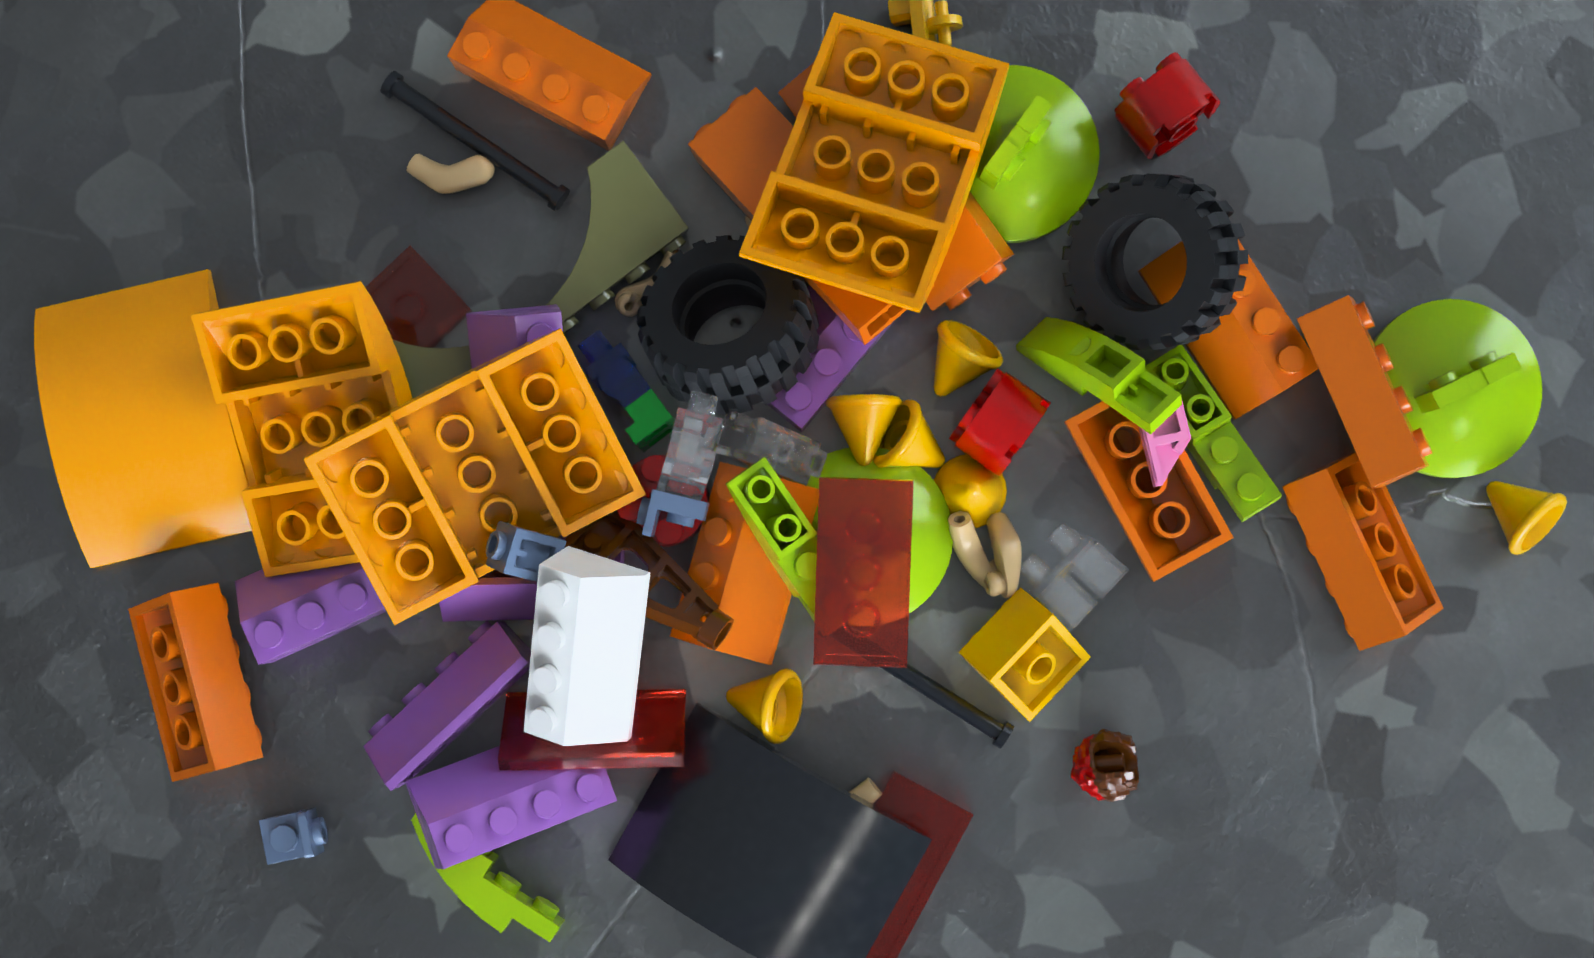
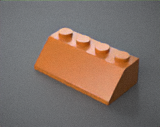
M486 0L468 17L447 55L457 71L607 151L612 149L652 76L650 72L515 0Z
M1238 239L1239 250H1245ZM1183 241L1138 271L1159 305L1169 302L1179 291L1184 281L1187 269V255ZM1249 255L1248 264H1240L1239 275L1247 278L1243 291H1236L1231 297L1237 302L1229 315L1220 316L1221 325L1211 333L1201 334L1198 340L1185 344L1218 397L1232 415L1233 420L1270 400L1319 369L1311 350Z
M1347 295L1296 318L1371 487L1379 488L1429 466L1425 456L1432 454L1431 447L1423 430L1419 428L1413 431L1406 414L1413 411L1412 405L1403 386L1394 388L1387 371L1394 369V366L1384 344L1374 345L1368 329L1375 327V324L1365 302L1356 304L1355 300Z
M1103 401L1064 421L1152 582L1234 538L1185 449L1172 467L1164 484L1153 487L1138 425Z
M1356 451L1282 486L1286 494L1287 505L1290 511L1297 517L1304 532L1307 548L1315 556L1325 577L1326 588L1330 595L1335 598L1344 617L1345 629L1354 639L1359 651L1404 637L1444 609L1387 487H1371Z
M720 461L708 501L709 508L706 520L701 525L688 575L719 606V610L734 619L731 630L715 651L772 665L792 594L753 535L726 486L728 481L747 468ZM780 478L812 525L822 490ZM683 593L681 595L680 602L685 598ZM705 616L700 618L702 622H705L707 619ZM672 628L670 637L710 649L692 635Z
M219 582L169 592L129 608L128 611L172 782L263 758L261 749L262 736L254 722L250 707L251 693L243 679L239 664V646L232 637L227 617L229 611L228 603L221 594Z

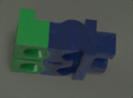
M597 330L578 345L579 349L591 363V365L584 369L591 381L601 391L603 390L615 404L624 407L633 419L634 423L626 428L625 431L638 448L646 452L679 427L635 366L637 364L621 342L613 348L602 332Z

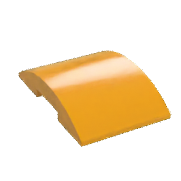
M834 12L803 89V103L775 172L771 171L739 256L920 313L945 259L972 187L1009 70V63Z
M209 269L35 309V366L45 432L65 507L90 568L252 532L241 491L248 488L249 484L226 403H215L191 315L195 313L219 309L212 274Z
M356 281L192 314V322L215 403H226L249 487L241 491L265 577L359 563L357 556L303 458L363 424L413 399L393 339L363 283Z
M561 328L514 348L424 392L303 458L394 625L479 582L481 576L495 570L486 565V544L490 534L496 530L499 521L554 537L562 535L564 538L646 495Z

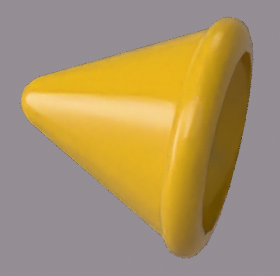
M944 320L938 324V343L933 386L936 395L940 397L946 396L986 372L997 369L1002 365L1003 356L998 347L977 330L953 320Z
M882 394L838 395L829 397L825 402L826 406L830 408L856 462L862 466L869 465L872 462L897 408L902 405L900 397Z
M903 400L902 405L897 408L879 448L890 451L885 455H875L873 458L874 464L880 468L888 466L939 468L943 466L945 456L922 414L921 406L915 400Z
M965 454L948 460L935 475L934 481L944 495L950 515L958 511L967 512L971 516L974 527L980 528L986 525L989 516L1001 512L1007 494L1006 481L1003 474L998 477Z
M1491 481L1486 486V493L1507 539L1508 549L1510 553L1515 555L1530 550L1541 541L1558 522L1567 504L1566 496L1562 493H1549L1499 481Z
M783 668L774 674L730 688L726 692V699L730 705L764 735L768 742L781 744L792 735L798 724L802 711L803 690L797 673L792 669Z

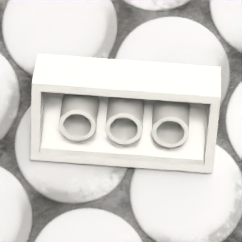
M567 546L539 564L524 732L562 746L627 742L631 739L650 572Z

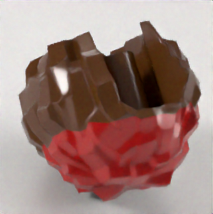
M1101 729L1097 734L1085 737L1080 746L1075 747L1071 778L1083 791H1086L1098 801L1114 802L1125 799L1130 794V791L1137 790L1139 782L1137 754H1135L1136 748L1132 736Z

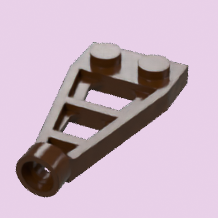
M617 510L569 534L564 539L567 541L565 548L570 546L614 560L622 550L632 551L647 566L648 572H650L648 593L660 579H665L684 594L685 598L676 608L667 607L648 597L646 618L690 634L712 650L717 649L731 630L734 619L719 610V606L652 537L642 535L643 528L639 524L620 518ZM705 616L707 619L705 622H702L700 618Z

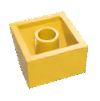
M1021 587L1009 600L1003 603L990 620L958 652L1029 722L1091 658L1054 614Z

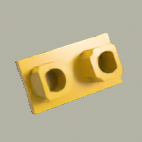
M888 0L891 23L896 27L911 24L914 36L952 46L951 32L963 27L962 16L949 14L948 2L945 0L935 3L933 0Z

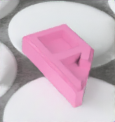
M1183 401L1182 405L1152 434L1139 427L1153 487L1164 484L1172 467L1191 440Z

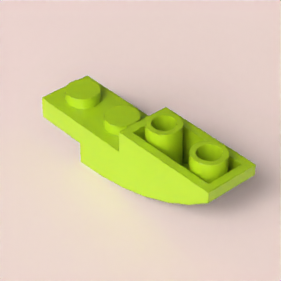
M1045 317L1016 344L1018 352L1075 392L1084 396L1089 391L1149 434H1152L1182 405L1181 393L1148 372L1145 368L1144 358L1107 336L1077 323L1059 318Z
M1178 345L1145 366L1148 372L1181 393L1191 434V440L1187 448L1215 490L1218 488L1241 522H1244L1281 498V492L1232 424V415L1183 345Z
M762 457L726 483L743 518L793 597L799 598L823 635H830L864 609L816 539L815 535L817 532L766 457Z
M415 813L411 819L423 849L435 867ZM493 851L486 852L446 869H436L458 898L476 915L500 933L514 919L543 939L551 942L565 919L557 915L560 909L549 900L541 896H537L534 900L520 891L521 883L512 876L502 871H499L497 875L492 873L490 870L499 857Z

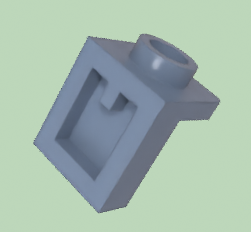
M653 489L651 498H642L636 523L644 525L642 535L654 537L660 512L665 511L668 512L667 522L693 528L695 519L706 520L709 503Z
M499 521L496 530L490 534L486 544V565L501 573L537 582L539 564L564 549L567 541Z
M316 807L259 820L267 865L302 857L311 858L324 852L323 844L328 842L327 826L324 818L318 817Z

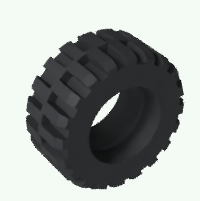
M1133 174L1121 177L1119 183H1107L1097 190L1098 199H1087L1079 208V213L1083 215L1082 220H1072L1067 234L1072 236L1073 239L1071 246H1063L1062 260H1069V272L1062 274L1065 287L1072 286L1075 293L1069 299L1075 311L1085 310L1087 316L1083 322L1094 331L1104 330L1102 335L1119 344L1125 343L1128 349L1157 350L1188 344L1198 340L1201 334L1211 333L1221 325L1220 316L1229 315L1237 302L1231 297L1234 292L1243 291L1247 278L1239 275L1240 264H1248V250H1239L1238 239L1245 237L1241 223H1231L1229 217L1233 215L1234 210L1226 200L1217 201L1215 199L1216 191L1206 184H1195L1194 178L1183 175ZM1150 218H1159L1168 222L1181 237L1187 255L1186 275L1179 291L1169 302L1161 305H1151L1133 291L1127 281L1123 264L1125 246L1131 233L1140 223Z
M730 235L716 236V241L706 243L705 240L693 243V249L685 253L681 250L670 257L671 263L666 268L660 266L652 276L653 286L647 285L640 299L643 306H640L637 311L636 323L640 329L638 337L641 346L662 385L666 386L670 395L680 402L686 401L688 407L698 411H705L707 407H710L713 414L726 415L729 414V409H737L739 413L752 411V405L764 402L767 405L777 400L775 394L782 389L788 392L798 382L796 378L798 372L804 374L812 362L810 353H814L818 346V315L803 276L740 257L739 252L745 236L740 235L739 240H733ZM740 305H750L764 309L758 322L747 333L733 341L715 345L694 342L701 326L719 311Z

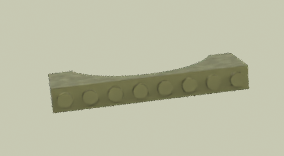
M624 140L587 167L591 190V209L586 239L571 274L560 290L546 304H557L561 310L563 334L579 323L575 315L589 305L595 311L615 296L611 290L613 286L624 278L630 285L648 272L651 268L646 262L656 254L661 252L664 256L666 251L672 253L686 243L682 235L688 231V226ZM393 340L413 398L472 369L469 345L452 348H427Z

